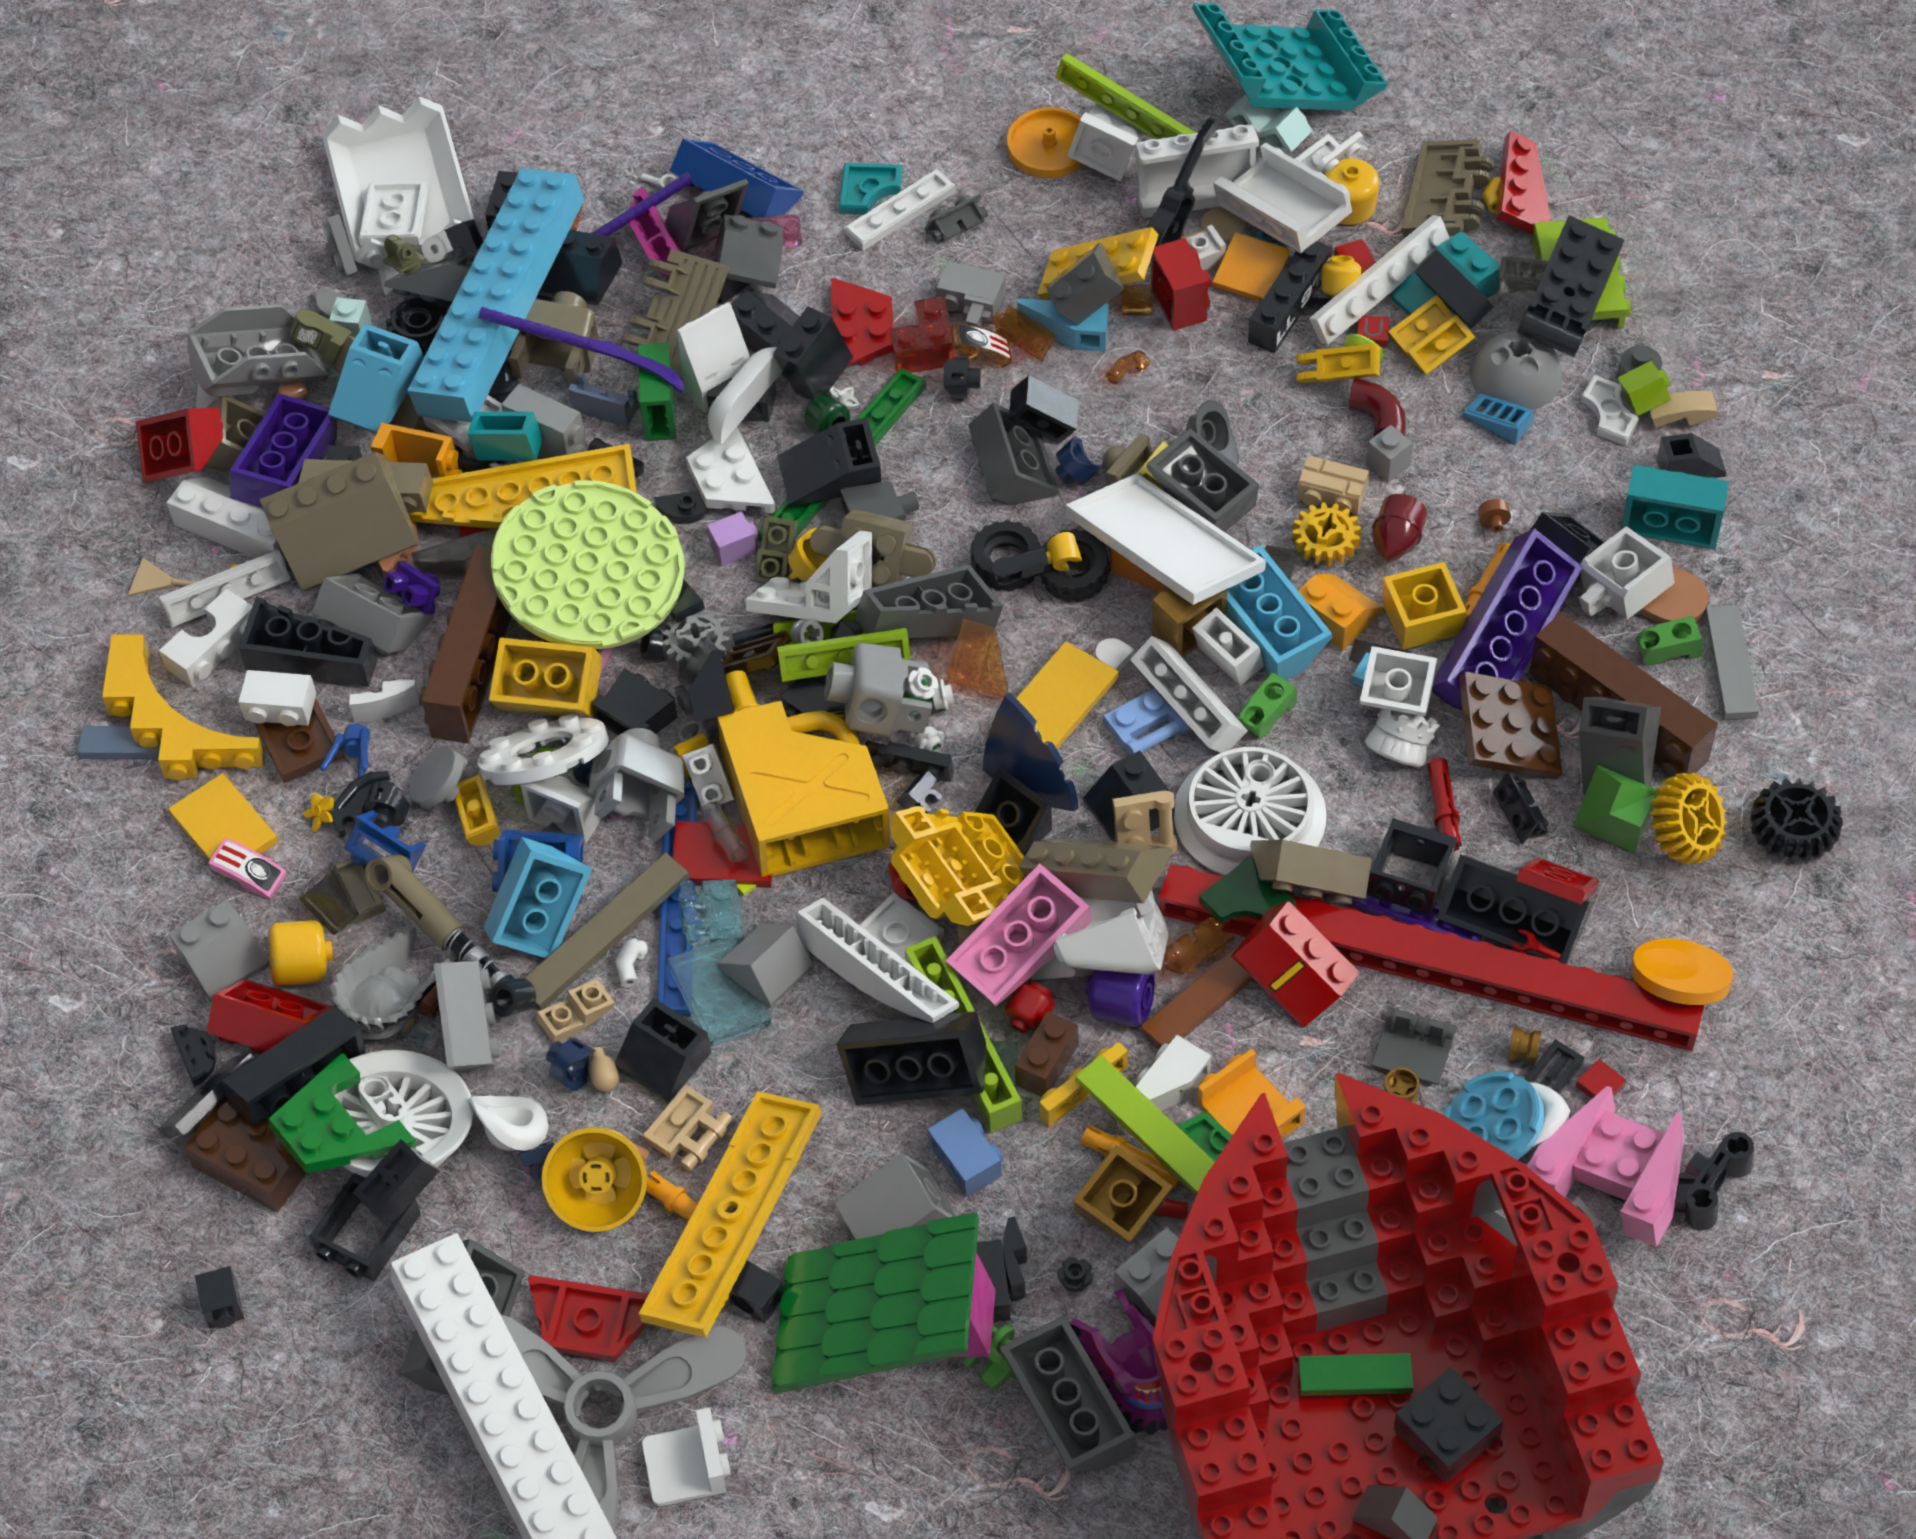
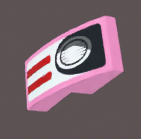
M226 837L208 862L212 871L239 881L242 889L268 900H271L287 875L286 870L268 858Z

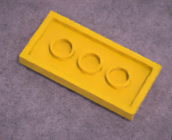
M1153 227L1052 250L1037 296L1040 300H1052L1047 291L1052 280L1098 243L1104 246L1123 285L1144 280L1157 241V232Z

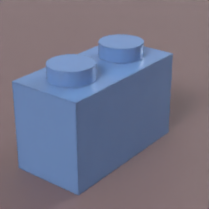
M963 1108L927 1128L928 1145L966 1197L1002 1177L1001 1162L1003 1161V1156L995 1143L989 1144L983 1136L984 1130L980 1122L974 1116L970 1118Z

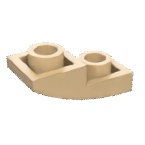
M1710 391L1670 393L1671 400L1650 410L1656 428L1686 418L1689 426L1720 416L1713 392Z
M595 979L569 990L566 1000L538 1011L536 1020L552 1043L560 1042L601 1018L615 1006V1002L600 981Z

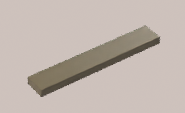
M665 852L525 977L535 988L536 1001L534 1004L540 1010H543L690 878L689 872Z

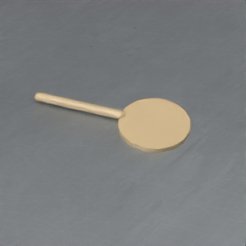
M1221 206L1215 207L1207 211L1201 218L1202 229L1182 238H1189L1204 232L1207 226L1212 225L1223 241L1232 240L1235 232L1242 234L1245 229V220Z

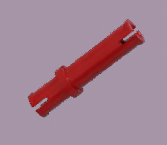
M1434 758L1427 763L1435 806V814L1433 815L1434 825L1438 827L1440 833L1457 838L1455 851L1460 849L1459 847H1462L1458 829L1460 815L1454 806L1448 761L1444 758Z

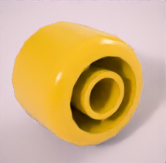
M1355 158L1339 160V165H1336L1330 172H1326L1324 175L1337 184L1344 185L1350 193L1352 213L1338 224L1347 226L1358 225L1369 220L1375 213L1380 186L1378 173L1372 165L1363 160Z
M314 920L274 923L269 927L268 947L272 982L277 986L321 983L326 977L327 961H333L332 942L325 941L324 929L321 923Z

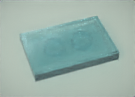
M731 937L668 958L667 962L696 1025L708 1032L710 1046L771 1025V1017L765 1005L718 968V963L735 948Z

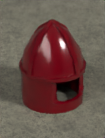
M1392 494L1384 498L1379 515L1375 518L1372 526L1373 543L1380 556L1386 560L1397 561L1411 552L1420 543L1422 530L1428 516L1427 508L1421 501L1406 494Z

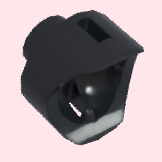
M953 357L944 364L943 387L954 399H968L969 389H981V368H970L969 357ZM954 377H964V379H954Z
M375 781L368 790L362 811L367 813L373 810L378 813L374 824L383 829L388 826L402 825L410 805L395 783ZM379 792L382 793L380 799H378V797H379Z

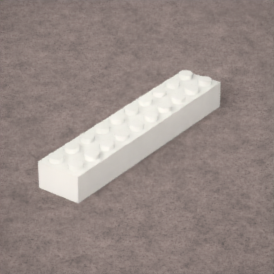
M458 1233L391 1262V1281L522 1538L617 1539Z

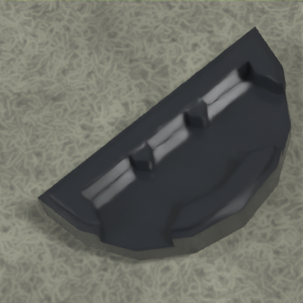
M699 491L654 497L657 510L662 515L673 519L674 523L690 524L702 520L704 514L711 509L706 508Z
M187 1025L170 1027L192 1084L196 1087L206 1081L214 1071L217 1061L214 1042L204 1030L188 1028Z

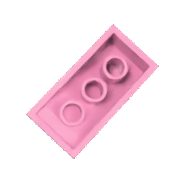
M1039 863L950 955L946 963L993 1005L997 1006L1056 956L1054 944L1059 934L1066 933L1068 935L1086 928L1091 923L1093 916L1090 906Z

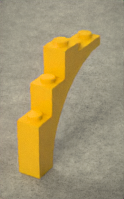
M144 634L111 635L102 695L108 716H132L130 730L134 742H139L144 748L157 747L159 742H161L158 761L164 779H197L198 768L238 767L249 769L251 767L264 766L265 756L260 738L233 736L209 730L189 721L168 705L157 692L150 679V653Z

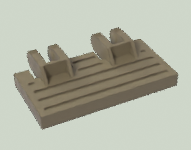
M1480 140L1422 141L1401 228L1404 237H1407L1432 215L1441 216L1449 236H1454L1460 231L1479 229L1481 219L1478 216L1484 212V205L1478 200L1471 201L1473 187L1488 185L1491 180L1490 171L1494 168L1493 159L1488 156H1480L1482 150Z
M671 249L667 258L669 263L650 259L648 264L655 271L670 274L668 283L646 276L642 280L643 285L668 293V296L654 294L646 316L649 320L630 315L627 321L633 327L650 331L648 339L630 333H623L621 340L636 347L642 344L669 343L673 371L682 380L677 330L686 323L702 317L716 307L729 268L725 264Z

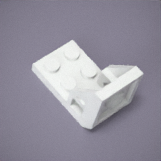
M1095 102L1090 114L1084 112L1067 156L1118 181H1122L1136 154V143L1142 142L1146 133Z
M857 532L839 546L805 582L793 583L784 577L770 579L769 582L746 598V611L836 624L859 605L863 590L872 588V532Z

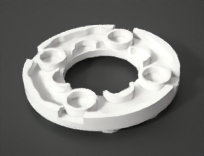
M576 713L566 714L558 720L547 722V719H537L530 722L526 729L515 732L507 737H497L489 741L490 747L479 755L478 767L484 780L492 778L494 784L515 785L539 781L567 772V769L576 766L580 760L581 763L585 764L595 758L607 746L609 738L603 722L593 718H578ZM565 737L571 739L567 745L556 751L540 752L532 758L520 759L518 757L519 754L533 750L536 747L535 743L540 741L541 746H545L547 743L555 740L566 742Z

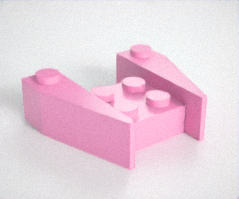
M1606 1086L1560 1126L1553 1135L1538 1146L1527 1167L1563 1197H1566L1574 1181H1578L1626 1200L1620 1211L1624 1234L1657 1247L1673 1219L1685 1138L1682 1114L1676 1112L1666 1132L1662 1133L1615 1115L1612 1088Z

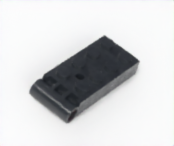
M1569 215L1517 333L1574 358L1625 240Z

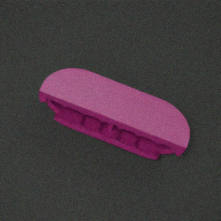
M643 186L633 194L634 200L630 208L649 197ZM652 206L649 208V211L629 222L649 260L655 259L669 263L667 258L670 250L681 251L656 206ZM659 272L665 277L670 278V274Z

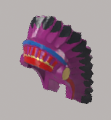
M1122 1289L1117 1290L1115 1294L1134 1326L1131 1332L1120 1336L1112 1344H1109L1099 1329L1092 1328L1076 1318L1071 1320L1069 1324L1131 1430L1135 1433L1146 1431V1433L1151 1435L1159 1430L1167 1431L1168 1425L1163 1413L1161 1383L1157 1374L1152 1346L1155 1324L1149 1322L1146 1315L1134 1302L1128 1299Z

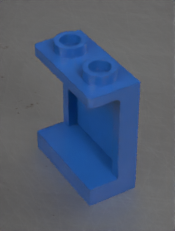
M504 829L499 836V840L495 839L493 843V859L498 860V872H493L492 892L498 893L521 837L552 846L583 863L584 835ZM581 895V898H580V900H579L578 905H577L576 908H578V906H579V904H580V902H581V900H582V895Z

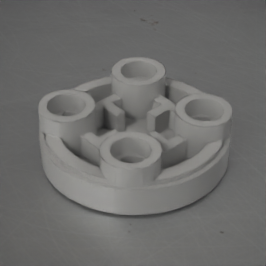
M441 746L430 752L413 773L409 784L410 799L426 810L444 800L446 802L453 801L459 793L460 787L457 783L462 771L467 766V759L450 746Z

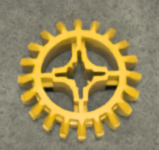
M1681 773L1662 781L1661 787L1655 789L1657 797L1651 800L1654 810L1649 813L1653 817L1654 823L1650 827L1655 828L1656 835L1654 840L1661 842L1660 851L1667 852L1668 859H1674L1677 863L1683 864L1702 863L1710 857L1716 856V850L1722 848L1721 839L1727 837L1723 830L1724 826L1728 824L1724 820V813L1727 810L1723 809L1721 804L1724 797L1717 796L1718 787L1711 785L1710 778H1703L1701 774Z

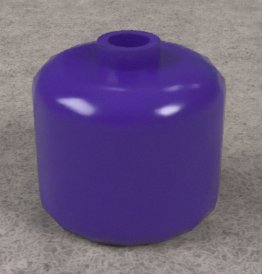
M1094 970L1087 979L1085 989L1086 995H1088L1090 1013L1095 1019L1131 1027L1142 1025L1149 1016L1154 1000L1155 973L1146 975Z

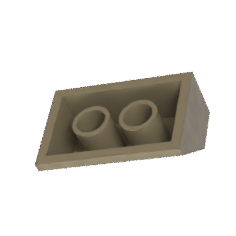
M1283 839L1251 841L1250 849L1261 881L1273 883L1272 889L1292 892L1293 887L1303 889L1302 895L1314 898H1322L1323 894L1332 895L1331 901L1342 904H1352V899H1366L1372 858Z

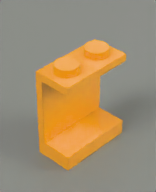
M381 423L371 444L372 453L378 452L387 456L389 462L427 463L430 474L439 477L463 473L458 465V451L455 450L453 439L450 436Z
M1250 1049L1243 1055H1235L1228 1061L1225 1068L1216 1074L1210 1073L1201 1080L1198 1086L1197 1103L1232 1136L1260 1094L1264 1092L1282 1139L1305 1123L1306 1106L1298 1097L1288 1102L1257 1069V1053L1253 1049Z

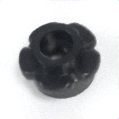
M1068 1258L1063 1261L1062 1268L1058 1269L1057 1277L1065 1289L1071 1292H1079L1091 1283L1093 1275L1090 1273L1092 1267L1084 1259ZM1077 1271L1079 1274L1077 1276H1073L1072 1272Z

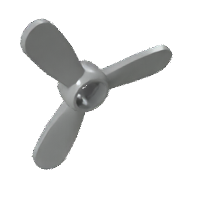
M501 1315L543 1398L564 1407L563 1411L567 1427L579 1441L575 1459L614 1534L616 1532L618 1509L615 1445L629 1436L636 1424L637 1413L689 1399L731 1380L742 1370L746 1360V1346L741 1335L732 1328L716 1326L711 1328L707 1338L691 1335L662 1350L624 1379L612 1372L594 1371L582 1376L549 1343L511 1317ZM607 1392L614 1395L617 1399L621 1398L624 1403L620 1404L619 1417L610 1426L597 1429L578 1420L581 1417V1408L584 1401L592 1394Z

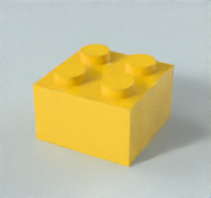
M1445 562L1383 577L1381 601L1403 650L1455 637L1460 634L1466 622L1467 611Z

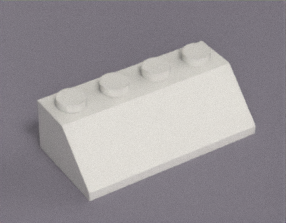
M208 477L183 480L166 502L174 526L254 558L279 549L283 560H286L270 528L263 507L230 498V486Z

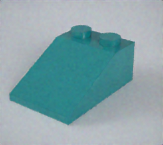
M1462 231L1436 248L1486 298L1499 291L1502 266ZM1413 271L1391 294L1390 299L1410 315L1436 296V294ZM1448 307V309L1452 312V314H1453V315H1456V314Z

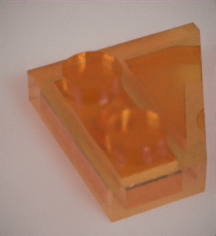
M963 619L947 682L1002 698L1009 693L996 627Z

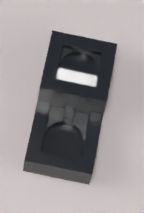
M1015 1216L1007 1219L1004 1234V1264L1008 1291L1012 1302L1026 1297L1025 1280L1019 1265L1027 1262V1246Z

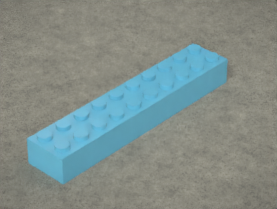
M526 168L520 169L407 390L418 416L471 423L475 411H480L519 333L517 329L478 319L480 309L485 307L526 319L585 200L576 174Z

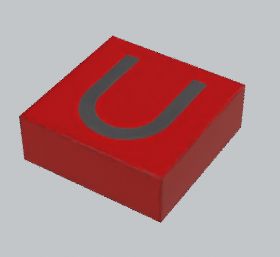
M1363 315L1358 321L1357 334L1369 338L1380 347H1387L1390 317Z

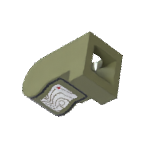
M308 309L297 311L288 332L289 337L294 342L307 345L310 349L323 355L321 361L330 366H333L347 337L351 336L352 331Z

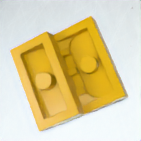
M1438 295L1434 296L1388 331V335L1426 376L1475 340L1472 332L1457 314H1452Z

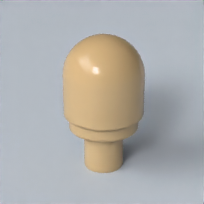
M595 1047L593 1049L596 1052L591 1054L592 1060L588 1068L591 1082L598 1091L609 1092L618 1084V1071L612 1058L605 1056L604 1049L602 1047Z

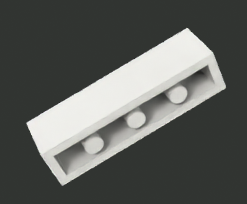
M1151 636L1130 659L1208 748L1221 753L1230 750L1248 731L1168 642Z

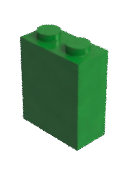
M669 343L638 345L639 355L653 359L673 370ZM639 367V403L646 441L677 439L675 388L658 376Z

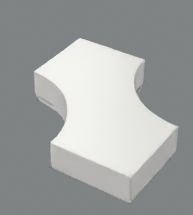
M1593 375L1581 396L1580 403L1588 406L1596 414L1599 421L1597 436L1626 447L1638 425L1639 418L1628 411L1623 405L1620 397L1622 390L1620 384Z

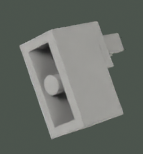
M951 261L947 262L937 285L938 307L948 311L963 313L967 326L980 329L983 323L994 324L1006 295V275L1004 273Z

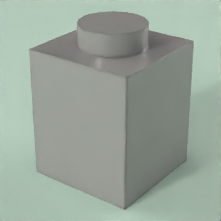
M1390 425L1368 441L1366 465L1389 483L1410 467L1413 442Z

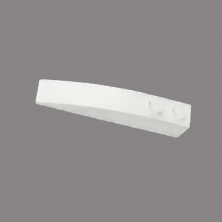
M821 898L797 912V931L805 949L864 993L896 1010L930 1023L938 1021L959 1008L957 1000L825 898Z

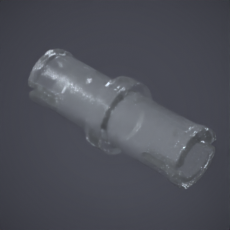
M712 801L703 806L701 815L712 829L711 835L714 841L721 844L728 855V859L734 863L735 859L736 862H740L746 858L749 850L739 837L735 822L728 819L721 804L718 801H715V803Z

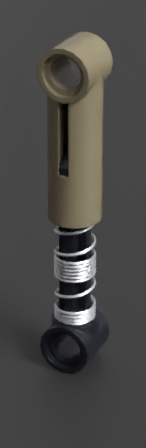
M394 854L373 859L367 864L365 878L370 888L378 892L383 891L441 950L448 949L450 954L457 955L458 962L479 961L482 964V969H488L491 989L486 991L489 992L488 1001L493 1003L495 1014L506 1017L529 1010L534 1006L536 992L532 983L525 978L515 979L511 974L508 975L504 969L499 970L493 964L494 959L489 960V954L481 946H475L473 944L474 939L469 940L465 936L466 926L412 873L411 863L406 857Z

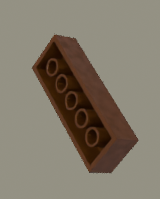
M476 545L472 557H468L466 560L464 581L459 582L457 586L455 607L450 608L447 616L448 627L446 633L441 634L438 641V656L436 660L431 661L427 687L423 686L420 692L419 703L424 708V721L429 726L432 738L469 744L494 671L499 638H505L512 618L499 599L493 584L491 574L492 547Z
M1561 612L1535 636L1529 673L1538 683L1552 687V690L1566 703H1571L1582 711L1584 697L1599 696L1661 706L1654 763L1662 768L1667 776L1672 777L1681 773H1696L1709 761L1718 725L1714 720Z

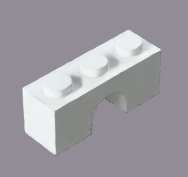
M226 588L205 608L210 627L213 629L212 632L202 637H193L181 630L159 650L165 669L192 688L201 680L207 678L211 671L223 659L231 656L234 649L239 646L253 606Z

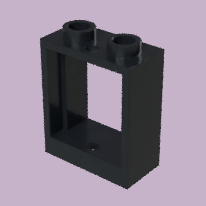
M1393 818L1370 871L1366 895L1431 915L1451 866L1457 838ZM1392 853L1437 866L1438 869L1431 886L1384 873Z
M353 1173L309 1237L315 1250L314 1253L319 1259L329 1264H332L334 1261L342 1265L345 1271L355 1278L361 1279L365 1277L375 1282L421 1215L415 1198L398 1219L391 1224L367 1260L333 1243L335 1237L361 1202L353 1192L366 1177Z

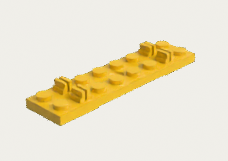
M756 1092L705 1192L639 1312L642 1322L707 1338L822 1115L820 1105L764 1092ZM734 1207H738L735 1212H732V1213H727V1212H726V1211H729V1210L733 1209Z

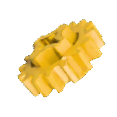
M1322 502L1320 509L1310 505L1309 513L1300 511L1299 520H1294L1292 542L1296 543L1295 551H1304V560L1311 557L1315 558V565H1319L1321 560H1326V564L1331 566L1332 560L1335 559L1341 564L1344 563L1345 555L1352 558L1354 550L1360 547L1361 526H1357V516L1349 518L1350 509L1346 508L1341 512L1338 510L1337 503L1332 508H1327L1326 503Z

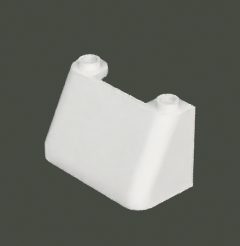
M1152 890L1144 904L1080 897L1090 906L1093 920L1082 930L1068 935L1066 933L1059 934L1054 944V951L1059 962H1065L1070 968L1148 975L1161 970L1168 939V930Z

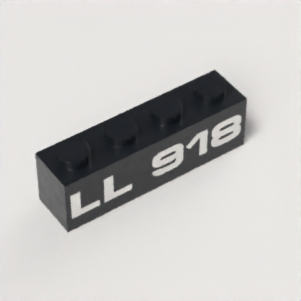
M1316 241L1303 250V253L1294 252L1249 318L1248 343L1272 353L1277 352L1320 288L1322 267L1324 263L1330 261L1332 247Z

